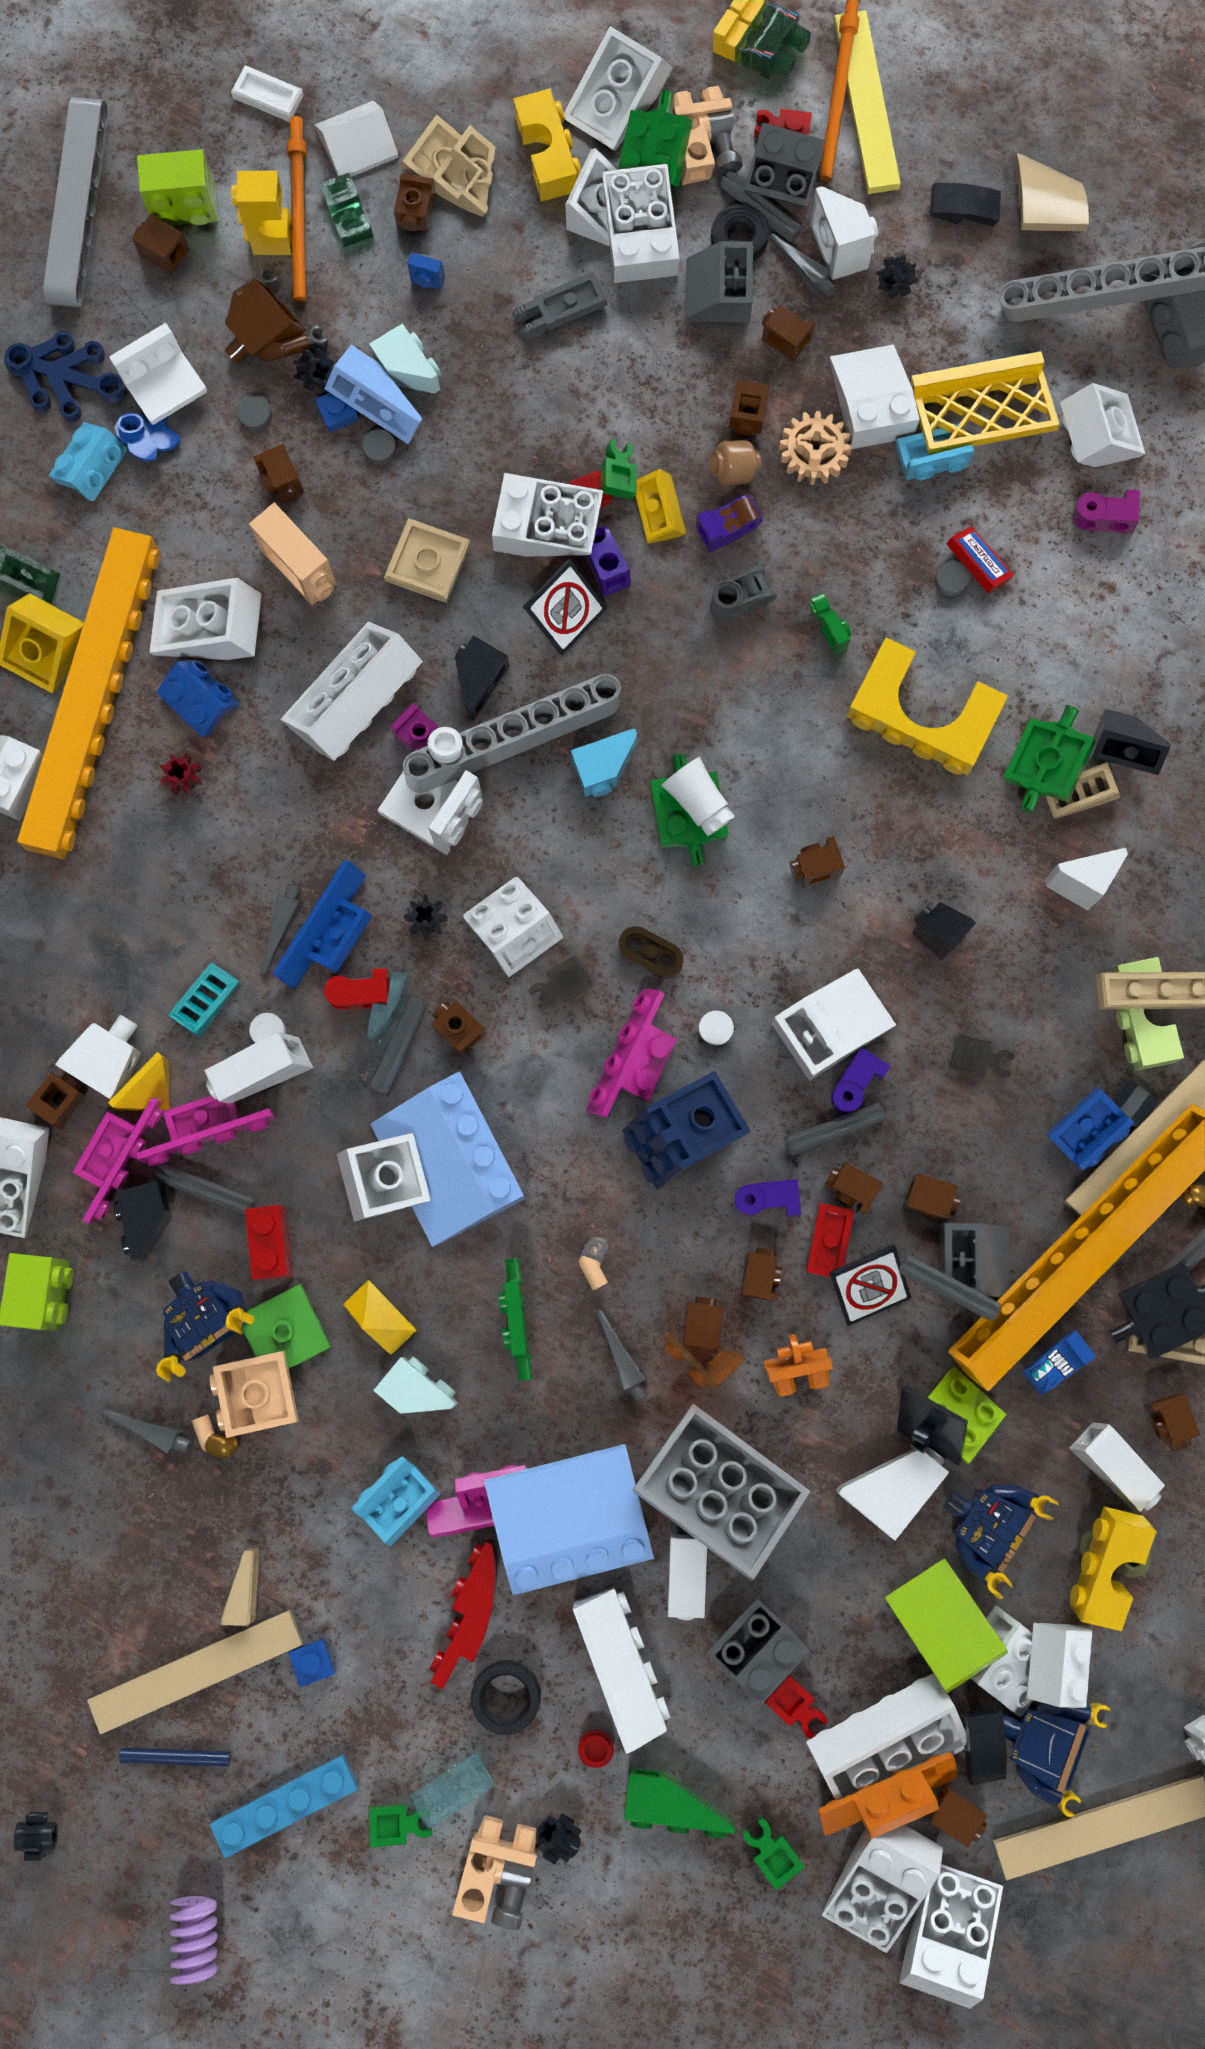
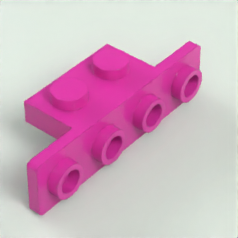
M644 988L635 998L633 1011L628 1022L621 1028L618 1034L619 1041L613 1054L605 1061L604 1073L598 1085L590 1093L589 1105L586 1109L588 1113L606 1118L620 1088L641 1100L649 1101L677 1041L676 1038L651 1025L664 997V993L660 990Z
M208 1096L164 1111L163 1115L171 1141L137 1152L135 1155L137 1161L142 1163L148 1162L149 1166L159 1165L169 1161L168 1155L180 1151L182 1155L192 1154L202 1150V1144L213 1140H215L216 1144L225 1143L235 1139V1133L246 1129L249 1130V1133L264 1130L269 1127L268 1122L275 1120L276 1116L271 1109H265L240 1118L235 1102L231 1104L219 1102L218 1099L216 1100L212 1096Z
M151 1098L136 1125L110 1111L106 1112L72 1172L100 1187L82 1219L86 1224H92L96 1219L101 1221L107 1214L111 1206V1202L108 1201L110 1194L114 1188L119 1190L129 1174L125 1168L131 1157L135 1160L137 1159L135 1153L143 1150L146 1141L142 1138L149 1127L154 1129L164 1112L160 1109L163 1103L162 1100Z
M508 1465L497 1471L483 1474L474 1472L467 1474L463 1478L454 1479L458 1497L434 1501L426 1509L430 1537L437 1538L495 1526L484 1480L526 1470V1466Z

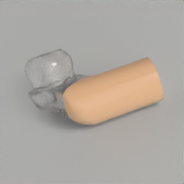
M599 1236L590 1238L585 1243L579 1258V1266L593 1291L608 1283L600 1265L605 1253L608 1251L609 1245L606 1239Z

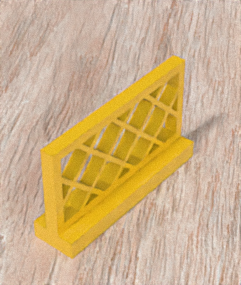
M1041 351L912 375L910 385L913 390L920 419L919 423L928 455L969 445L978 446L1057 431L1060 424L1043 372L1044 359ZM1037 383L1039 392L1035 397H1032L1019 389L1022 385ZM1001 390L1009 395L1001 404L988 397L989 392ZM969 396L975 399L976 402L969 410L955 402L956 399ZM1013 397L1029 405L1023 414L1007 407ZM937 402L944 407L936 416L925 410L924 404ZM981 403L996 411L990 421L975 413ZM1035 408L1045 413L1048 421L1037 423L1028 418V416ZM949 409L964 417L958 427L943 419ZM1001 414L1017 422L1013 428L1007 429L995 423ZM970 420L984 427V430L981 434L972 435L964 431L963 428ZM937 426L952 434L948 440L934 442L932 433Z

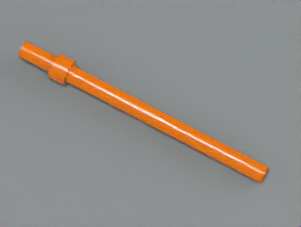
M847 0L845 14L840 19L839 32L841 33L819 174V179L823 182H830L832 180L854 35L858 33L860 18L857 16L860 0Z
M292 116L290 118V139L287 141V156L291 159L293 300L301 303L306 301L304 159L307 157L306 141L303 140V119L299 116Z

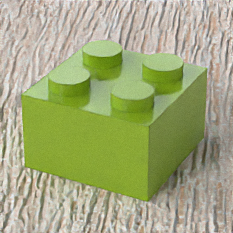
M203 149L137 155L139 192L149 215L153 214L173 227L184 224L205 225L208 222L218 221L216 187Z
M9 1253L0 1309V1325L60 1331L61 1324L64 1325L68 1316V1304L64 1302L66 1289H70L73 1283L74 1272L73 1268H70L71 1261L52 1257Z

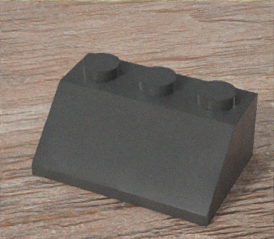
M1205 242L1189 249L1205 247ZM1183 268L1177 272V275L1187 276L1193 270ZM1149 274L1142 280L1152 282L1158 278V275ZM1205 290L1145 300L1169 368L1198 367L1205 361Z

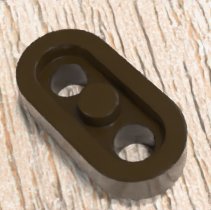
M639 926L629 927L623 931L619 938V951L621 955L629 962L655 976L669 979L681 971L683 966L681 950L676 945ZM632 941H639L642 944V948L639 951H633L629 945ZM662 957H669L672 960V965L663 967L660 965L659 960Z

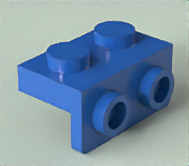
M197 660L178 661L172 667L156 693L201 737H207L212 733L226 711L236 710L239 702L232 696V691L227 686L218 683L209 674L210 671L206 665Z
M1097 1086L1046 1135L1083 1171L1087 1167L1090 1168L1096 1165L1103 1158V1152L1111 1144L1122 1141L1129 1134V1128L1134 1122Z

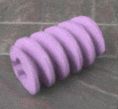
M203 1896L178 1898L169 1904L180 1906V1911L170 1914L169 1919L180 1922V1926L171 1929L169 1935L179 1937L180 1942L171 1945L169 1951L180 1953V1958L170 1961L169 1966L180 1969V1973L171 1976L169 1982L178 1985L200 1983L216 1974L218 1970L217 1964L212 1961L217 1956V1949L212 1946L217 1940V1933L211 1930L217 1924L216 1916L211 1914L216 1910L217 1902Z

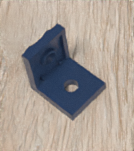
M715 1071L645 1107L622 1130L625 1134L624 1141L628 1149L632 1153H636L642 1163L643 1175L648 1182L654 1184L657 1190L669 1184L689 1166L751 1132ZM696 1110H702L708 1114L710 1118L708 1127L697 1124L694 1119V1112Z

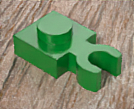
M611 439L606 446V458L601 464V490H603L604 494L632 500L636 495L637 465L628 463V459L633 453L631 443H627L622 452L616 448V439Z
M824 593L811 598L810 610L819 621L820 630L834 655L837 656L847 651L852 634L844 618L839 619L835 610H831Z
M405 1803L368 1806L370 1848L407 1844V1833H414L420 1838L432 1836L431 1827H418L420 1817L432 1815L431 1808L419 1806L411 1814H406Z
M759 1816L757 1820L763 1828L762 1834L758 1837H753L744 1828L742 1830L743 1837L747 1844L759 1848L760 1851L753 1855V1860L774 1889L778 1890L803 1870L805 1865L782 1833L775 1839L771 1838L769 1823L764 1817Z

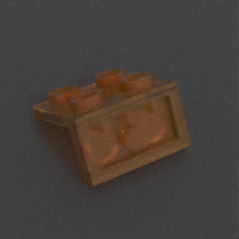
M670 1331L663 1337L668 1342L663 1348L677 1363L681 1359L686 1361L692 1368L687 1374L701 1389L708 1385L711 1390H714L746 1360L736 1349L730 1353L724 1349L708 1363L712 1368L708 1373Z

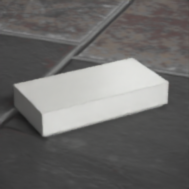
M246 65L231 91L233 99L288 122L294 116L304 97L301 88Z

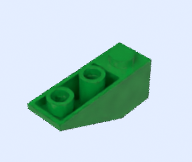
M629 1767L624 1820L631 1821L630 1825L632 1827L652 1829L653 1824L666 1825L668 1831L680 1834L689 1833V1829L704 1830V1835L712 1838H725L726 1833L735 1834V1826L732 1819L668 1773Z

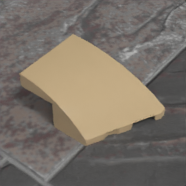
M436 114L399 167L410 175L433 178L436 194L471 213L483 217L488 211V191L492 180L491 166L494 162L496 146L471 125H469L463 135H460Z
M1016 153L1015 185H1018V207H1021V230L1086 231L1089 225V212L1083 184L1031 158Z

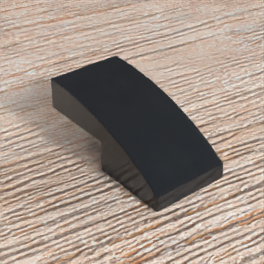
M934 183L931 188L930 216L955 224H959L965 218L993 227L1000 219L1001 191L971 184Z
M999 1708L963 1714L967 1740L964 1752L969 1784L976 1785L1006 1779L1007 1750L1003 1712Z

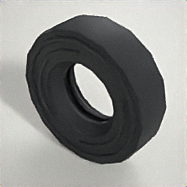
M737 204L725 208L718 213L712 224V245L720 241H730L727 236L729 229L735 225H744L752 233V238L749 242H753V261H755L762 255L768 243L769 229L766 219L758 210L748 205Z

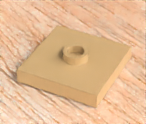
M408 518L384 579L388 583L447 603L471 542L467 538Z

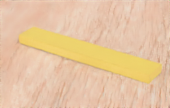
M866 10L858 11L857 16L860 18L858 33L854 35L846 87L867 194L899 190L901 182ZM838 14L834 17L838 46H840L841 39L839 25L843 14Z

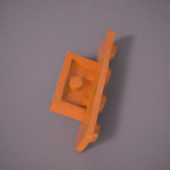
M951 1752L932 1756L920 1765L908 1770H900L888 1779L874 1785H866L858 1792L842 1799H834L828 1802L825 1806L818 1809L821 1828L826 1836L862 1821L870 1838L873 1839L939 1810L938 1801L932 1789L957 1779L958 1774L954 1756Z

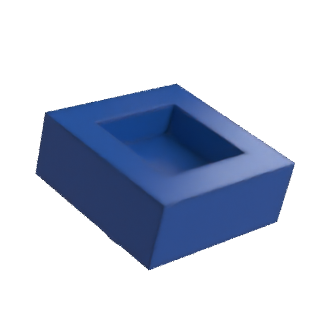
M411 252L407 263L410 280L423 288L433 287L441 290L445 280L443 262Z
M331 393L315 399L329 433L359 420L354 408Z
M325 1638L288 1652L300 1688L336 1673Z

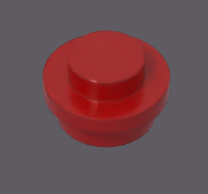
M593 1729L583 1734L578 1743V1755L585 1765L591 1768H601L611 1761L614 1754V1743L606 1732Z

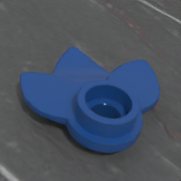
M143 411L140 414L126 413L119 417L115 425L117 439L127 444L130 454L142 461H155L157 459V451H170L181 442L179 435L165 426L168 416L156 424H151Z

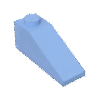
M350 345L334 365L324 389L409 444L422 420L421 416L380 363L353 345Z

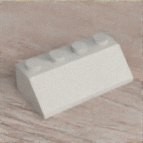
M367 622L280 720L320 754L335 761L337 757L343 755L349 749L353 739L370 726L372 718L378 711L393 700L394 693L404 682L409 681L415 675L416 669L423 661L399 634Z
M614 1585L574 1601L573 1612L625 1753L627 1754L666 1732L665 1720L670 1719L671 1716L664 1697L657 1699L652 1685L658 1682L650 1661L643 1663L639 1653V1649L644 1648V1644L637 1626L630 1628L626 1618V1614L631 1613L624 1591L617 1593Z
M934 1673L917 1679L907 1688L894 1695L884 1697L879 1703L862 1712L852 1714L844 1722L831 1729L823 1730L814 1738L806 1741L835 1799H842L858 1792L866 1785H874L888 1779L900 1770H908L920 1765L932 1756L942 1755L947 1752L955 1755L964 1750V1746H967L965 1729L955 1705Z

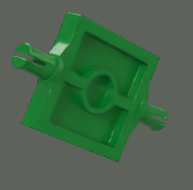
M662 89L660 90L657 110L649 112L630 110L618 170L667 164L670 187L679 188L693 120L688 116L671 114L670 108L674 92Z
M1066 705L1059 722H1044L1030 718L1003 776L1005 782L1022 787L1027 791L1019 806L1022 811L1026 812L1027 810L1028 813H1033L1040 796H1050L1069 802L1096 743L1093 736L1077 732L1072 727L1079 713L1076 707L1072 706L1071 709V705Z
M680 753V756L679 754L671 756L675 773L687 765L685 753ZM717 771L708 772L720 792ZM668 778L650 780L649 787L660 849L676 846L688 848L691 867L696 868L697 865L698 867L704 866L702 846L712 841L726 840L728 838L727 825H724L712 835L707 836L702 827H698L678 801L661 786Z
M511 1258L505 1259L507 1281L504 1283L505 1291L498 1292L500 1313L503 1315L507 1314L508 1327L502 1328L503 1344L505 1350H511V1354L514 1356V1360H516L518 1381L533 1380L530 1363L532 1356L529 1354L521 1284L523 1279H521L520 1259Z

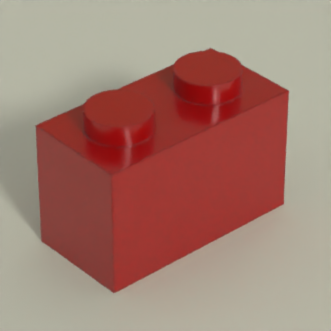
M282 1205L245 1209L251 1280L267 1281L292 1278L293 1267L287 1208Z

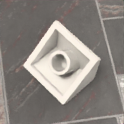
M374 101L315 124L317 133L340 182L399 158L383 109Z
M594 148L590 150L565 204L566 230L610 246L602 172L617 169Z
M1122 848L1059 863L1045 878V885L1088 911L1104 896L1128 855L1127 850Z

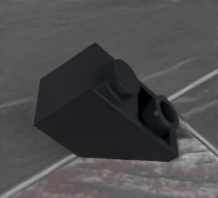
M158 1181L116 1191L117 1201L113 1202L114 1213L117 1221L123 1223L125 1235L121 1236V1244L124 1254L126 1256L130 1255L132 1261L141 1262L147 1259L172 1218L165 1185Z

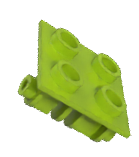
M954 1365L927 1397L968 1420L962 1459L967 1464L972 1461L1007 1415Z

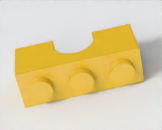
M551 89L513 98L515 120L523 145L539 142L548 146L545 151L531 155L532 175L540 201L570 194L581 172L578 158H572L570 149H573V143L569 129L563 130L561 121H564V114L560 100L554 101Z
M237 171V185L231 186L232 205L237 206L238 222L243 224L244 240L250 243L253 255H292V220L288 208H282L283 189L278 171Z
M1103 1507L1100 1518H1097L1094 1522L1092 1530L1093 1539L1089 1551H1086L1082 1557V1571L1078 1583L1072 1587L1070 1592V1607L1081 1622L1122 1631L1133 1597L1121 1582L1111 1580L1115 1569L1123 1563L1135 1562L1143 1565L1146 1564L1157 1531L1144 1516Z

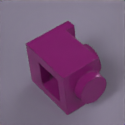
M412 703L390 728L394 738L412 753L428 746L430 734L440 727L419 710L417 705ZM420 728L426 730L423 736L414 735Z

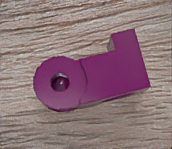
M1126 489L1123 498H1105L1098 493H1086L1080 497L1072 516L1073 522L1077 527L1086 531L1133 534L1139 522L1140 490Z

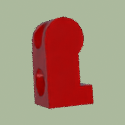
M386 968L372 969L373 978L349 980L344 976H334L324 986L325 998L332 1007L338 1010L391 1007L389 972Z

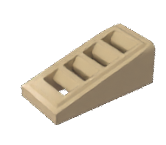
M1108 762L1082 772L1075 787L1080 801L1073 802L1071 797L1069 802H1066L1067 806L1060 807L1058 799L1045 796L1054 819L1120 798ZM1102 778L1106 791L1099 792L1095 779ZM1081 783H1089L1093 796L1086 797Z
M249 1548L242 1554L221 1618V1625L248 1626L256 1620L260 1554L258 1548Z

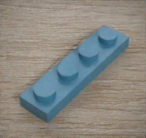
M343 1753L213 1820L210 1823V1827L224 1858H227L358 1790L359 1786Z

